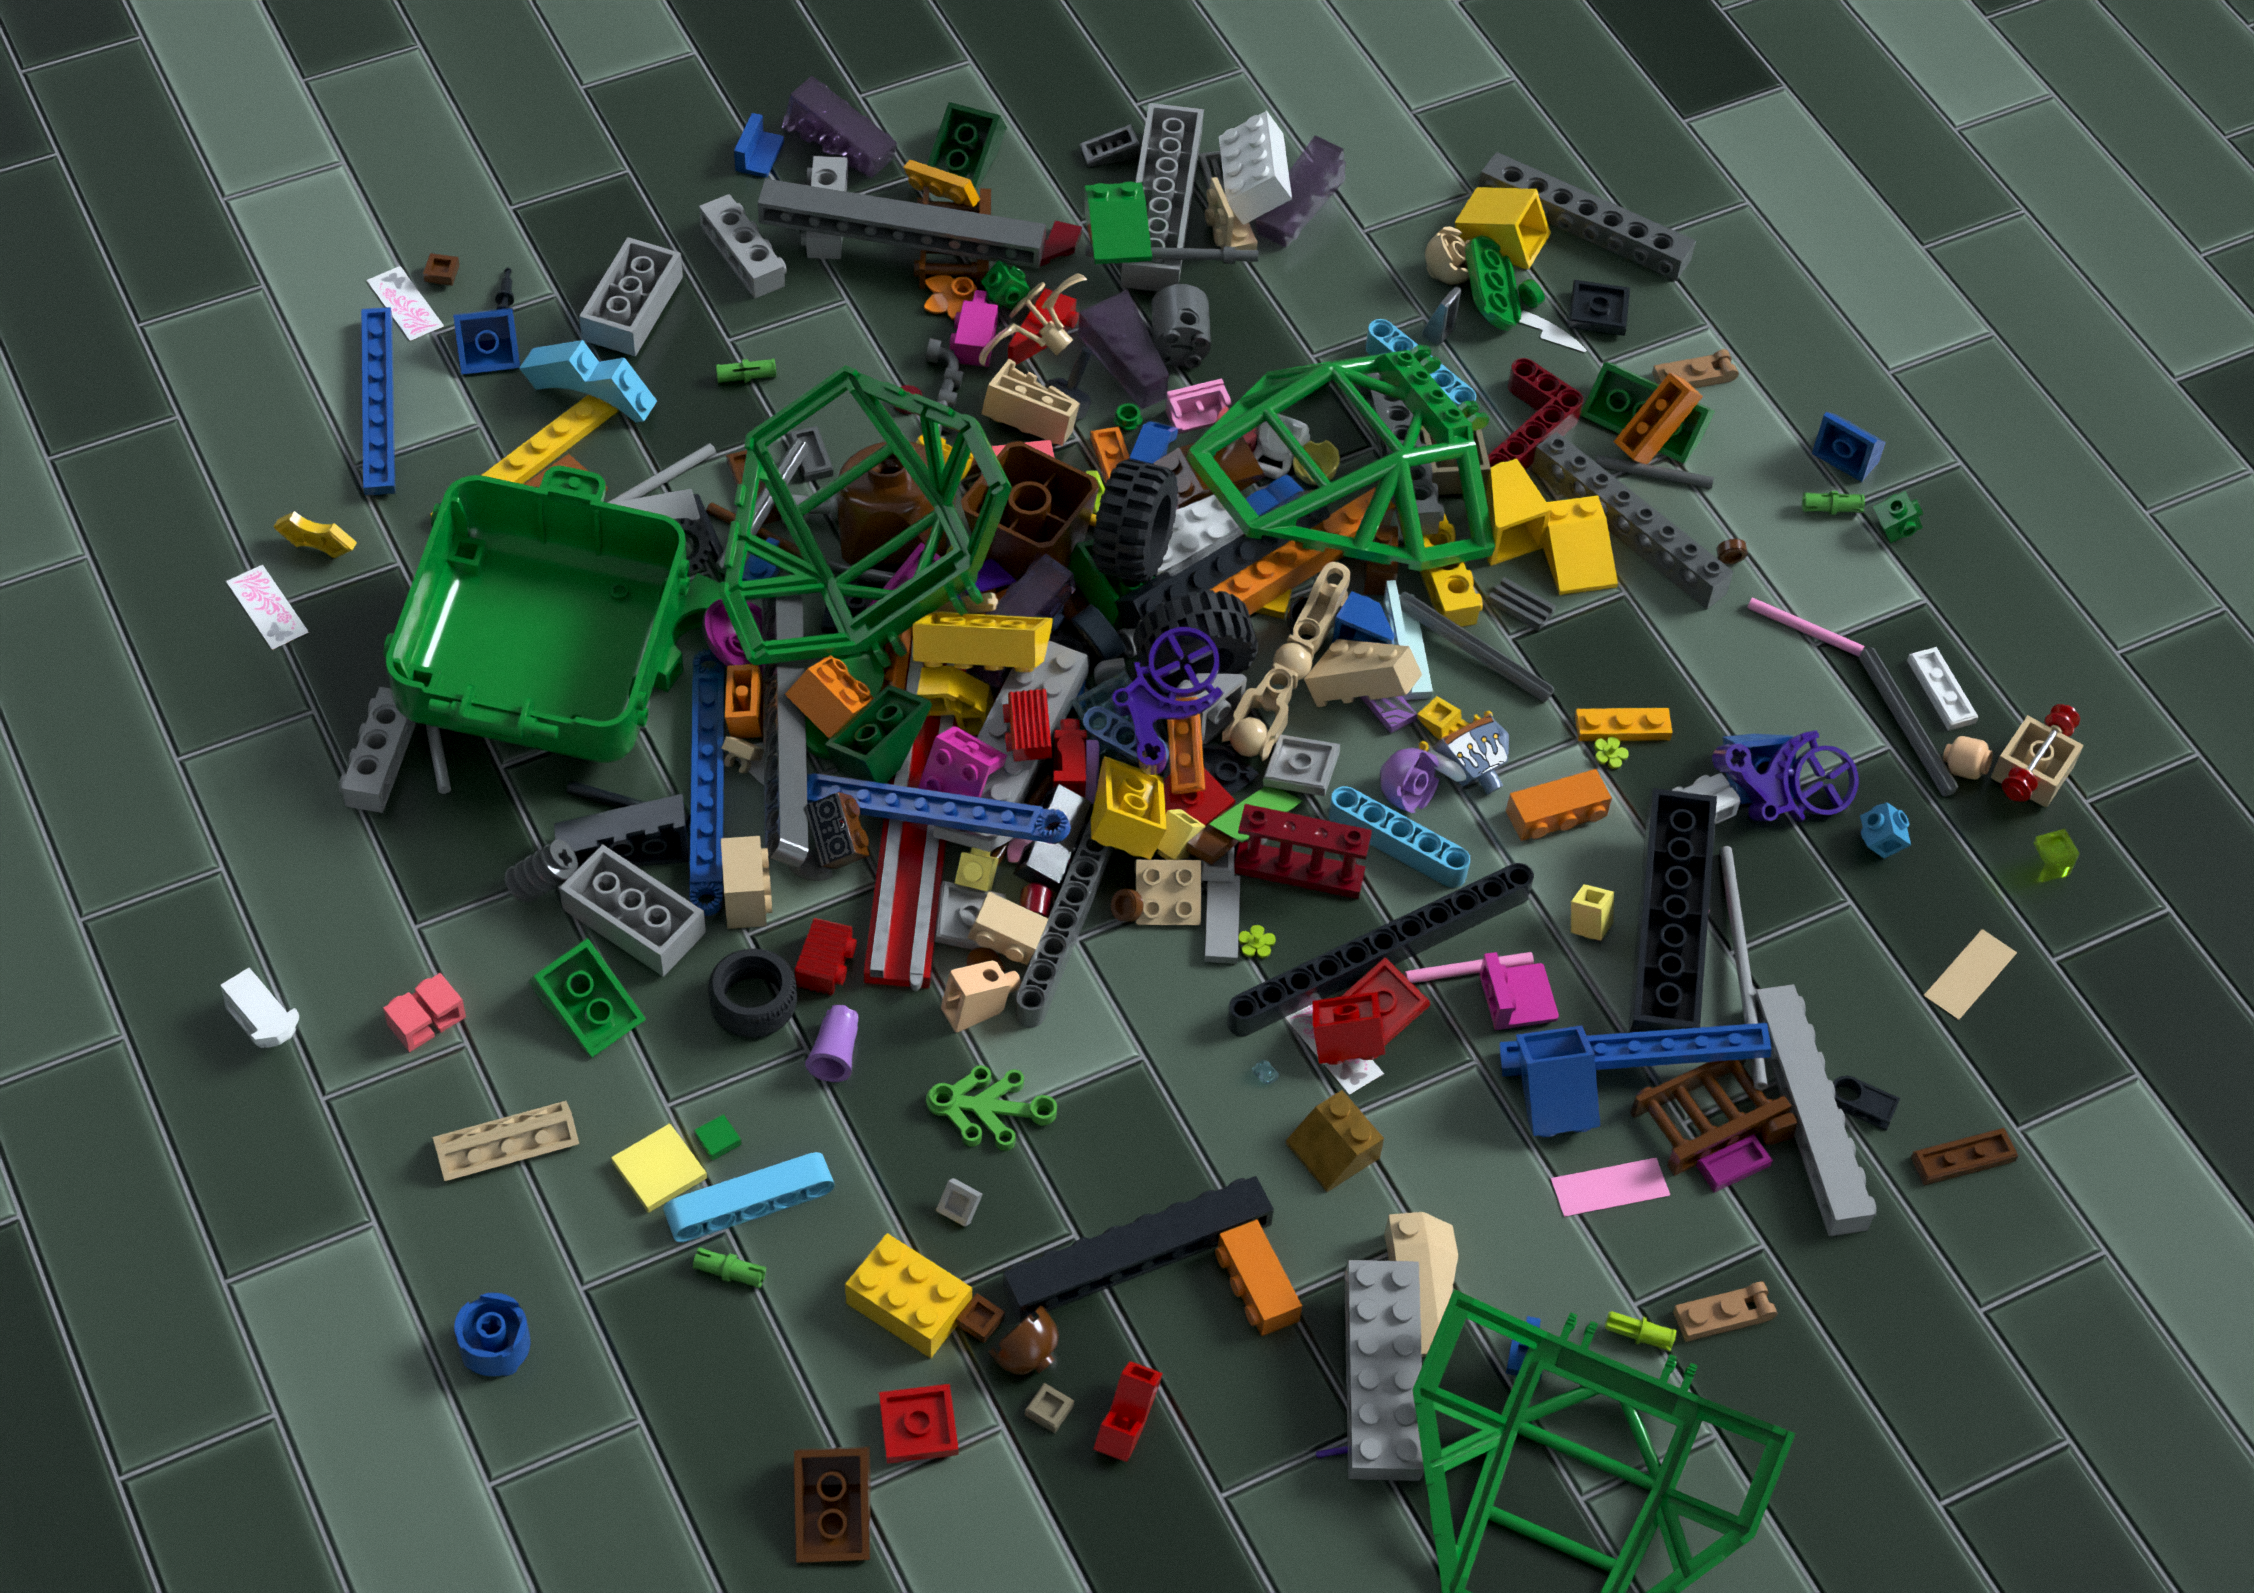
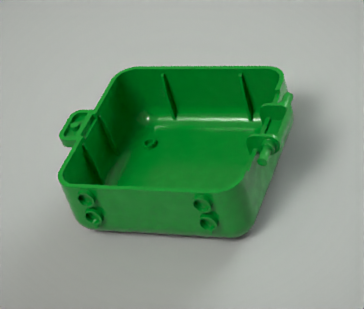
M561 465L553 466L544 473L539 488L482 475H470L456 480L446 490L442 502H437L434 506L431 517L432 530L395 632L394 634L389 633L385 641L383 655L386 658L387 674L396 708L407 719L424 725L598 763H612L624 758L634 747L640 727L646 726L649 715L647 705L681 597L682 595L686 596L689 590L690 577H687L689 560L686 559L685 533L680 524L666 515L603 502L606 495V485L602 476L594 472Z

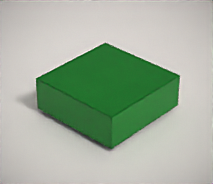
M724 1114L694 1130L696 1139L712 1161L742 1145L741 1138Z

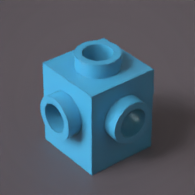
M1886 802L1876 805L1870 811L1860 815L1863 827L1861 829L1863 840L1869 849L1884 859L1911 846L1907 830L1909 821L1902 810H1897Z

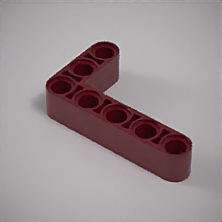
M1519 358L1512 363L1508 390L1514 396L1537 410V412L1488 455L1490 468L1500 462L1518 459L1524 470H1526L1533 464L1536 447L1556 432L1564 436L1579 421L1583 404L1582 394L1534 361L1527 358Z

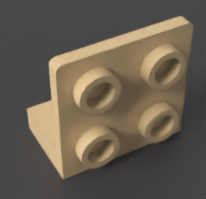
M1211 178L1210 189H1207L1209 206L1205 210V219L1207 225L1213 228L1215 244L1220 246L1221 249H1224V246L1235 247V250H1257L1258 242L1249 222L1244 225L1230 208L1218 178Z
M1201 860L1134 861L1136 891L1143 899V911L1136 920L1137 925H1199L1201 923Z

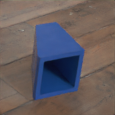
M1582 1025L1516 1035L1527 1117L1533 1136L1552 1137L1561 1132H1586L1591 1128L1600 1127L1595 1056Z

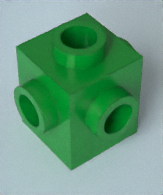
M999 259L981 280L989 293L988 299L993 304L998 305L999 308L1005 306L1013 310L1017 303L1026 297L1027 293L1031 290L1024 280L1026 278L1025 274L1015 266L1011 267Z
M1906 491L1892 495L1885 501L1873 506L1890 544L1903 537L1912 536L1917 530L1923 528L1919 517L1924 515L1917 499L1911 501Z

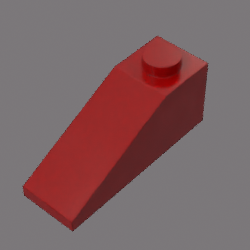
M1045 288L1034 306L1047 322L1052 321L1054 323L1047 307L1045 309L1042 308L1044 302L1053 292ZM1060 293L1053 309L1067 333L1070 328L1073 329L1076 326L1079 318V313L1076 312L1077 299ZM1030 311L1020 327L1041 338L1042 336L1039 334V331L1044 326ZM1016 332L1008 345V359L1016 362L1017 365L1047 348V345L1045 344L1041 347L1036 341Z

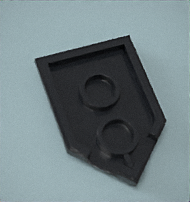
M1202 744L1204 768L1231 796L1259 777V773L1237 757L1238 754L1230 746ZM1170 760L1164 768V779L1170 775Z

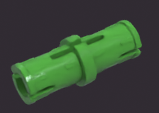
M775 358L750 362L748 359H742L741 363L716 364L718 383L744 380L746 383L756 378L777 377Z
M1830 491L1823 494L1803 493L1802 510L1804 512L1823 511L1828 512L1830 515H1836L1837 512H1864V494H1838V491Z
M702 1247L698 1248L697 1253L699 1254L695 1255L693 1269L721 1276L723 1281L727 1282L735 1280L755 1286L756 1288L762 1286L766 1275V1266L737 1259L738 1256L731 1253L727 1256Z

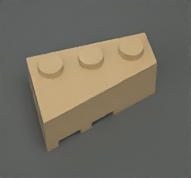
M1008 359L988 384L981 414L990 417L996 422L1018 428L1021 432L1031 433L1045 440H1051L1052 444L1063 446L1073 432L1080 403L1052 385L1048 388L1044 387L1036 381V375L1031 372L1027 373V375L1015 368L1016 362Z
M1336 639L1307 674L1304 681L1317 707H1323L1327 705V701L1342 699L1345 704L1352 703L1353 697L1368 695L1370 700L1407 695L1422 676V673L1409 646Z

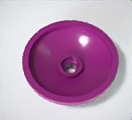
M722 599L716 600L707 608L702 618V631L708 647L726 667L752 664L746 658ZM746 601L762 637V609ZM761 664L759 668L763 677V665Z

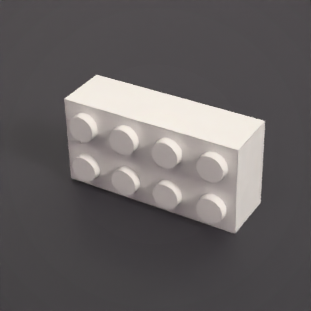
M1267 111L1250 117L1245 123L1235 128H1230L1219 136L1225 196L1230 208L1243 225L1292 199L1284 135Z
M1215 495L1176 510L1172 537L1168 544L1167 553L1164 555L1163 563L1158 568L1156 576L1239 527Z

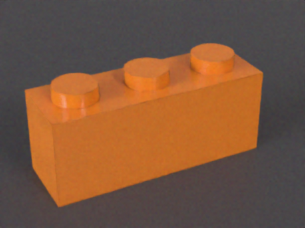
M1669 373L1613 442L1633 460L1648 464L1703 396L1683 378Z
M1593 769L1510 793L1506 813L1521 841L1530 838L1538 839L1550 832L1569 830L1581 823L1588 821L1597 822L1603 819L1608 814L1612 797L1597 769Z
M1258 1220L1220 1233L1218 1248L1215 1249L1216 1258L1222 1268H1227L1231 1276L1230 1284L1234 1294L1237 1297H1242L1246 1305L1245 1314L1251 1326L1256 1325L1261 1336L1299 1322L1302 1304Z

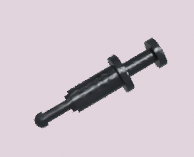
M509 267L504 270L505 277L501 279L500 291L495 296V301L498 304L496 310L510 308L509 306L514 303V295L512 293L513 281L510 278L512 270Z

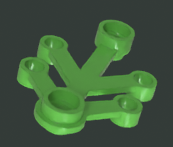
M983 1065L974 1067L971 1074L952 1086L947 1083L936 1084L928 1091L926 1096L927 1108L935 1115L948 1116L961 1131L962 1142L969 1147H975L980 1144L982 1130L977 1124L971 1123L961 1110L973 1111L995 1136L996 1147L1002 1151H1009L1015 1146L1016 1135L1012 1129L1005 1127L995 1114L1031 1118L1033 1122L1041 1126L1051 1124L1057 1116V1103L1052 1097L1047 1095L1037 1096L1031 1103L997 1100L1007 1092L1016 1093L1023 1089L1024 1075L1016 1069L1007 1071L1004 1078L975 1097L964 1096V1094L974 1087L979 1089L986 1088L991 1082V1071ZM983 1074L986 1078L979 1080L975 1076ZM1012 1078H1016L1019 1080V1082L1016 1084H1012L1009 1082V1080ZM940 1099H946L948 1102L938 1103L937 1101ZM1040 1111H1046L1049 1113V1115L1042 1116L1038 1113ZM969 1132H974L977 1134V1136L974 1138H969L966 1136V1134ZM1003 1136L1010 1137L1011 1140L1008 1142H1003L1000 1140V1138Z

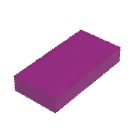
M1753 1134L1698 1160L1696 1167L1715 1193L1770 1167L1773 1160Z

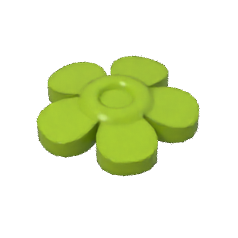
M1609 737L1607 741L1597 739L1594 743V748L1597 751L1595 755L1596 761L1600 764H1605L1608 761V766L1612 769H1619L1622 761L1628 758L1629 753L1626 748H1618L1620 741L1615 737Z
M1253 925L1250 933L1242 931L1239 934L1238 941L1243 945L1242 953L1246 957H1253L1257 951L1258 957L1266 958L1271 954L1270 947L1275 945L1276 938L1272 933L1264 934L1262 926Z

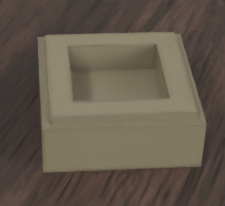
M1044 1383L1026 1408L1025 1416L1055 1433L1073 1408L1074 1400Z

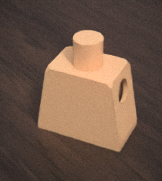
M993 960L951 970L941 1010L956 1033L1000 1014L1005 1008L1008 994L1019 990L1021 979L1016 971L1004 974L998 963Z

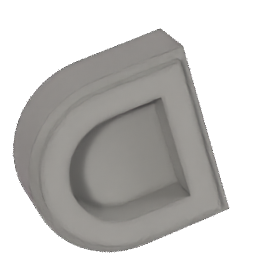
M1124 658L1105 660L1096 665L1094 677L1099 687L1103 689L1127 687Z

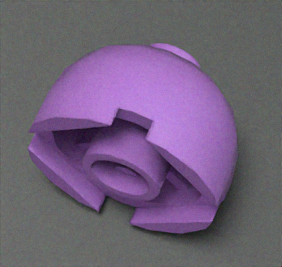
M1417 748L1398 750L1390 756L1380 770L1381 790L1388 802L1410 813H1415L1414 809L1417 806L1420 809L1426 807L1434 796L1439 782V778L1434 777V766L1438 767L1439 764L1437 757L1432 753Z

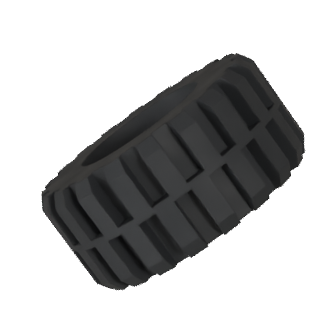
M1127 459L1119 462L1116 468L1112 470L1110 479L1107 480L1105 491L1100 499L1099 511H1097L1096 526L1093 533V561L1101 573L1140 583L1152 580L1158 573V568L1163 563L1164 555L1167 553L1168 544L1172 537L1178 504L1177 477L1169 468Z
M1204 590L1202 593L1195 591L1187 593L1188 595L1173 597L1167 603L1162 602L1156 606L1155 610L1149 611L1144 615L1143 620H1140L1133 635L1141 667L1149 665V653L1156 639L1164 632L1177 627L1198 629L1213 640L1219 654L1218 674H1241L1243 670H1247L1251 666L1258 652V641L1245 603L1235 595H1230L1224 591H1219L1218 593H1215L1213 590ZM1182 635L1175 637L1184 654L1182 660L1177 658L1168 640L1160 646L1155 655V671L1174 661L1180 662L1179 670L1161 678L1163 682L1175 688L1184 680L1189 681L1184 670L1186 664L1191 666L1195 675L1198 673H1211L1214 666L1213 654L1193 663L1188 662L1189 654L1207 646L1202 640L1193 636ZM1150 673L1143 675L1150 686L1162 693H1166L1156 685Z

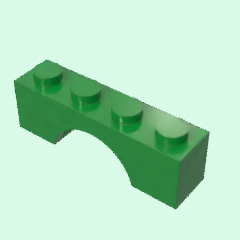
M697 573L689 585L687 595H682L654 687L668 693L683 673L682 652L676 647V643L686 632L702 627V618L707 608L716 600L721 599L719 595V582Z

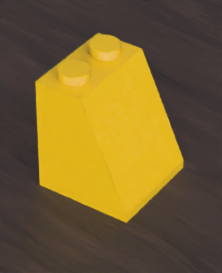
M1477 187L1455 221V229L1462 232L1459 237L1464 242L1480 235L1489 237L1501 246L1499 252L1503 257L1507 255L1513 265L1523 269H1530L1551 234L1537 189Z
M1518 459L1496 464L1490 468L1485 493L1495 542L1492 556L1487 557L1490 566L1543 548L1551 514V508Z

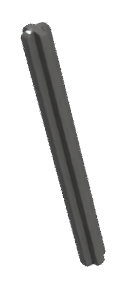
M799 439L793 441L778 465L786 485L808 453V444ZM766 485L755 503L750 532L753 535H756L775 505ZM726 548L716 562V570L726 575L727 570L724 566Z
M1403 592L1399 596L1403 612L1539 700L1546 702L1552 696L1554 691L1552 685L1411 594Z
M1872 647L1862 650L1859 656L1861 663L1941 795L1947 797L1955 794L1958 784L1876 650Z

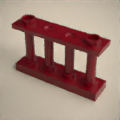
M1249 804L1244 805L1238 833L1249 835L1248 842L1239 843L1234 863L1235 874L1359 899L1366 866L1357 865L1356 859L1366 860L1372 830ZM1261 838L1280 842V848L1261 845ZM1293 845L1311 848L1312 854L1292 851ZM1325 851L1344 855L1343 861L1324 858Z

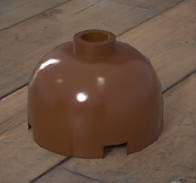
M1042 1306L1036 1309V1313L1039 1315L1036 1319L1031 1314L1028 1315L1000 1340L999 1346L1002 1349L999 1352L995 1347L988 1352L1005 1371L1013 1374H1026L1035 1369L1038 1373H1041L1055 1360L1051 1353L1058 1345L1059 1334L1053 1319Z

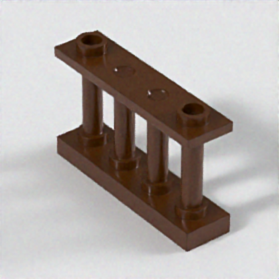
M924 186L923 198H918L917 203L991 215V189L980 188V200L974 207L962 203L929 201V186ZM921 249L920 260H914V277H919V289H925L926 275L971 276V279H977V290L987 291L981 280L989 272L988 260L977 259V262H972V265L927 263V254L945 253Z
M1746 1059L1707 1062L1653 1089L1646 1087L1636 1094L1630 1114L1633 1118L1649 1112L1673 1146L1667 1166L1673 1175L1676 1176L1695 1167L1698 1160L1753 1134L1755 1136L1760 1135L1761 1127L1766 1122L1789 1113L1792 1105L1785 1096L1772 1101V1099H1767L1761 1090L1755 1089L1753 1079L1743 1067ZM1731 1072L1755 1104V1110L1747 1114L1739 1112L1716 1079ZM1704 1085L1729 1120L1728 1123L1718 1128L1717 1126H1712L1688 1092ZM1677 1099L1701 1133L1700 1136L1691 1141L1684 1139L1661 1108V1105Z

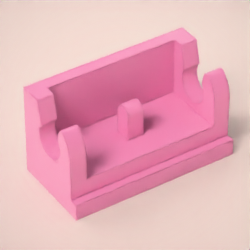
M1221 378L1168 391L1165 412L1172 426L1179 428L1178 434L1213 426L1220 411L1225 407L1228 408L1232 403Z

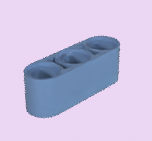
M1100 706L1090 708L1083 718L1084 726L1089 735L1138 763L1137 742L1133 723ZM1104 717L1107 719V724L1103 729H1092V722L1096 718ZM1132 732L1135 734L1132 743L1128 745L1119 743V738L1123 733ZM1159 738L1166 750L1167 765L1169 763V750L1165 742Z

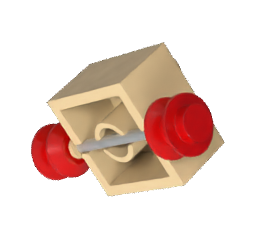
M2056 704L2052 707L2050 714L2045 717V724L2027 715L2000 755L1991 778L2002 784V789L2008 798L2014 801H2027L2031 799L2047 808L2074 768L2084 745L2069 737L2074 733V728L2080 724V716L2073 707L2064 704Z

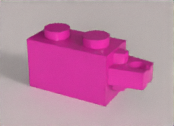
M975 290L973 302L963 301L961 312H956L954 329H957V333H951L949 349L954 351L961 364L982 366L979 362V355L986 344L995 337L998 324V305L987 304V291ZM992 350L986 358L984 367H989Z

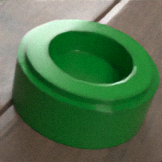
M1527 279L1518 286L1519 296L1528 307L1536 308L1545 301L1541 287L1534 280Z

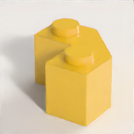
M952 665L921 668L917 695L930 700L932 703L927 716L955 715L959 729L970 735H979L995 703L990 685Z

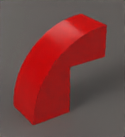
M1129 1361L1121 1373L1110 1412L1101 1423L1093 1450L1125 1462L1128 1461L1148 1418L1163 1373Z

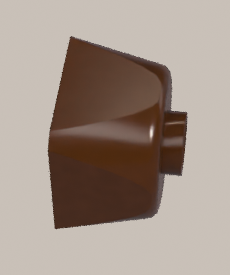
M1021 441L1007 443L997 455V459L1012 490L985 560L993 559L1016 579L1037 580L1053 576L1054 571H1063L1069 566L1076 543L1084 541L1099 489L1098 482L1095 477ZM983 474L961 499V505L971 535L989 490Z
M886 442L870 445L852 455L841 467L838 477L884 446ZM910 442L928 467L925 446ZM892 454L837 493L842 558L849 564H856L934 510V507L895 454ZM956 495L952 502L954 507L956 505ZM933 526L877 564H904L920 543L926 545ZM945 530L936 554L940 557L946 555L950 543Z

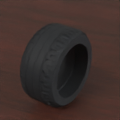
M745 948L728 954L727 957L725 956L723 960L717 963L709 978L708 993L711 1012L719 1025L734 1035L737 1034V1036L748 1038L771 1035L785 1026L795 1011L797 1003L795 975L789 964L772 951L769 952L761 948ZM750 978L767 980L780 990L779 994L771 1002L755 1008L738 1006L725 996L734 984Z

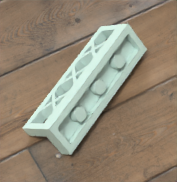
M1396 580L1386 581L1383 608L1395 636L1394 645L1409 646L1422 673V676L1408 694L1402 697L1405 700L1432 699L1433 689L1420 623L1401 610Z

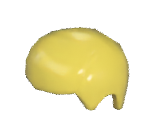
M1328 440L1322 443L1309 441L1303 445L1305 451L1329 480L1333 479L1340 463L1338 449ZM1294 456L1293 467L1296 476L1309 485H1317Z

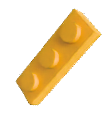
M909 160L903 167L908 176L909 184L916 190H924V186H929V192L937 197L942 196L953 200L957 204L962 203L974 207L980 200L970 179L913 160Z
M1669 708L1576 709L1575 713L1578 741H1596L1597 739L1607 741L1609 737H1615L1619 741L1671 740L1673 733Z

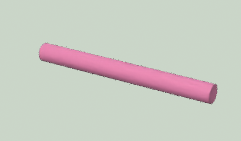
M1753 597L1747 607L1754 612L1858 657L1865 647Z
M1532 952L1498 957L1500 964H1505L1506 968L1534 963ZM1483 959L1409 970L1404 972V976L1411 983L1476 974L1480 973Z

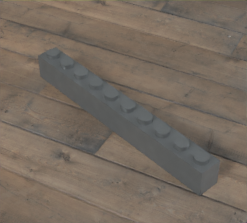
M765 179L757 203L758 222L761 224L997 262L999 259L1007 264L1039 269L1045 247L1046 224L771 179Z

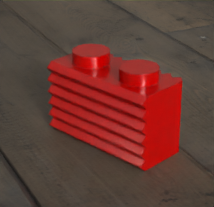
M1046 689L1023 690L1021 692L1010 691L1008 693L1009 703L1002 704L1004 723H1010L1011 732L1005 733L1006 751H1013L1014 762L1052 758Z
M813 918L794 971L798 988L815 990L817 993H827L831 996L834 994L837 984L843 985L847 973V966H844L846 958H853L857 940L852 938V927Z

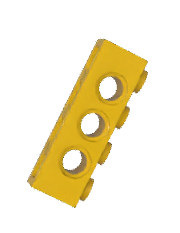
M1445 513L1444 520L1439 522L1438 534L1423 535L1425 547L1455 542L1456 533L1454 526L1448 523ZM1464 562L1420 571L1435 611L1460 627L1477 624L1479 611L1483 609L1482 598L1479 593H1475L1472 572L1466 569Z

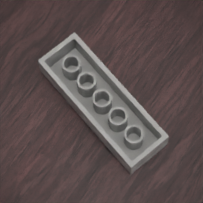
M1049 641L1044 662L1034 668V671L1016 672L1015 667H1012L977 739L1008 755L1004 767L988 775L981 798L1024 804L1045 759L1014 762L1013 751H1006L1005 733L1011 732L1010 723H1004L1002 704L1009 703L1008 693L1010 691L1021 692L1023 690L1046 689L1052 747L1054 731L1060 730V720L1066 719L1089 672L1086 654Z
M1349 1260L1344 1273L1348 1479L1420 1481L1424 1472L1412 1391L1422 1367L1419 1262Z

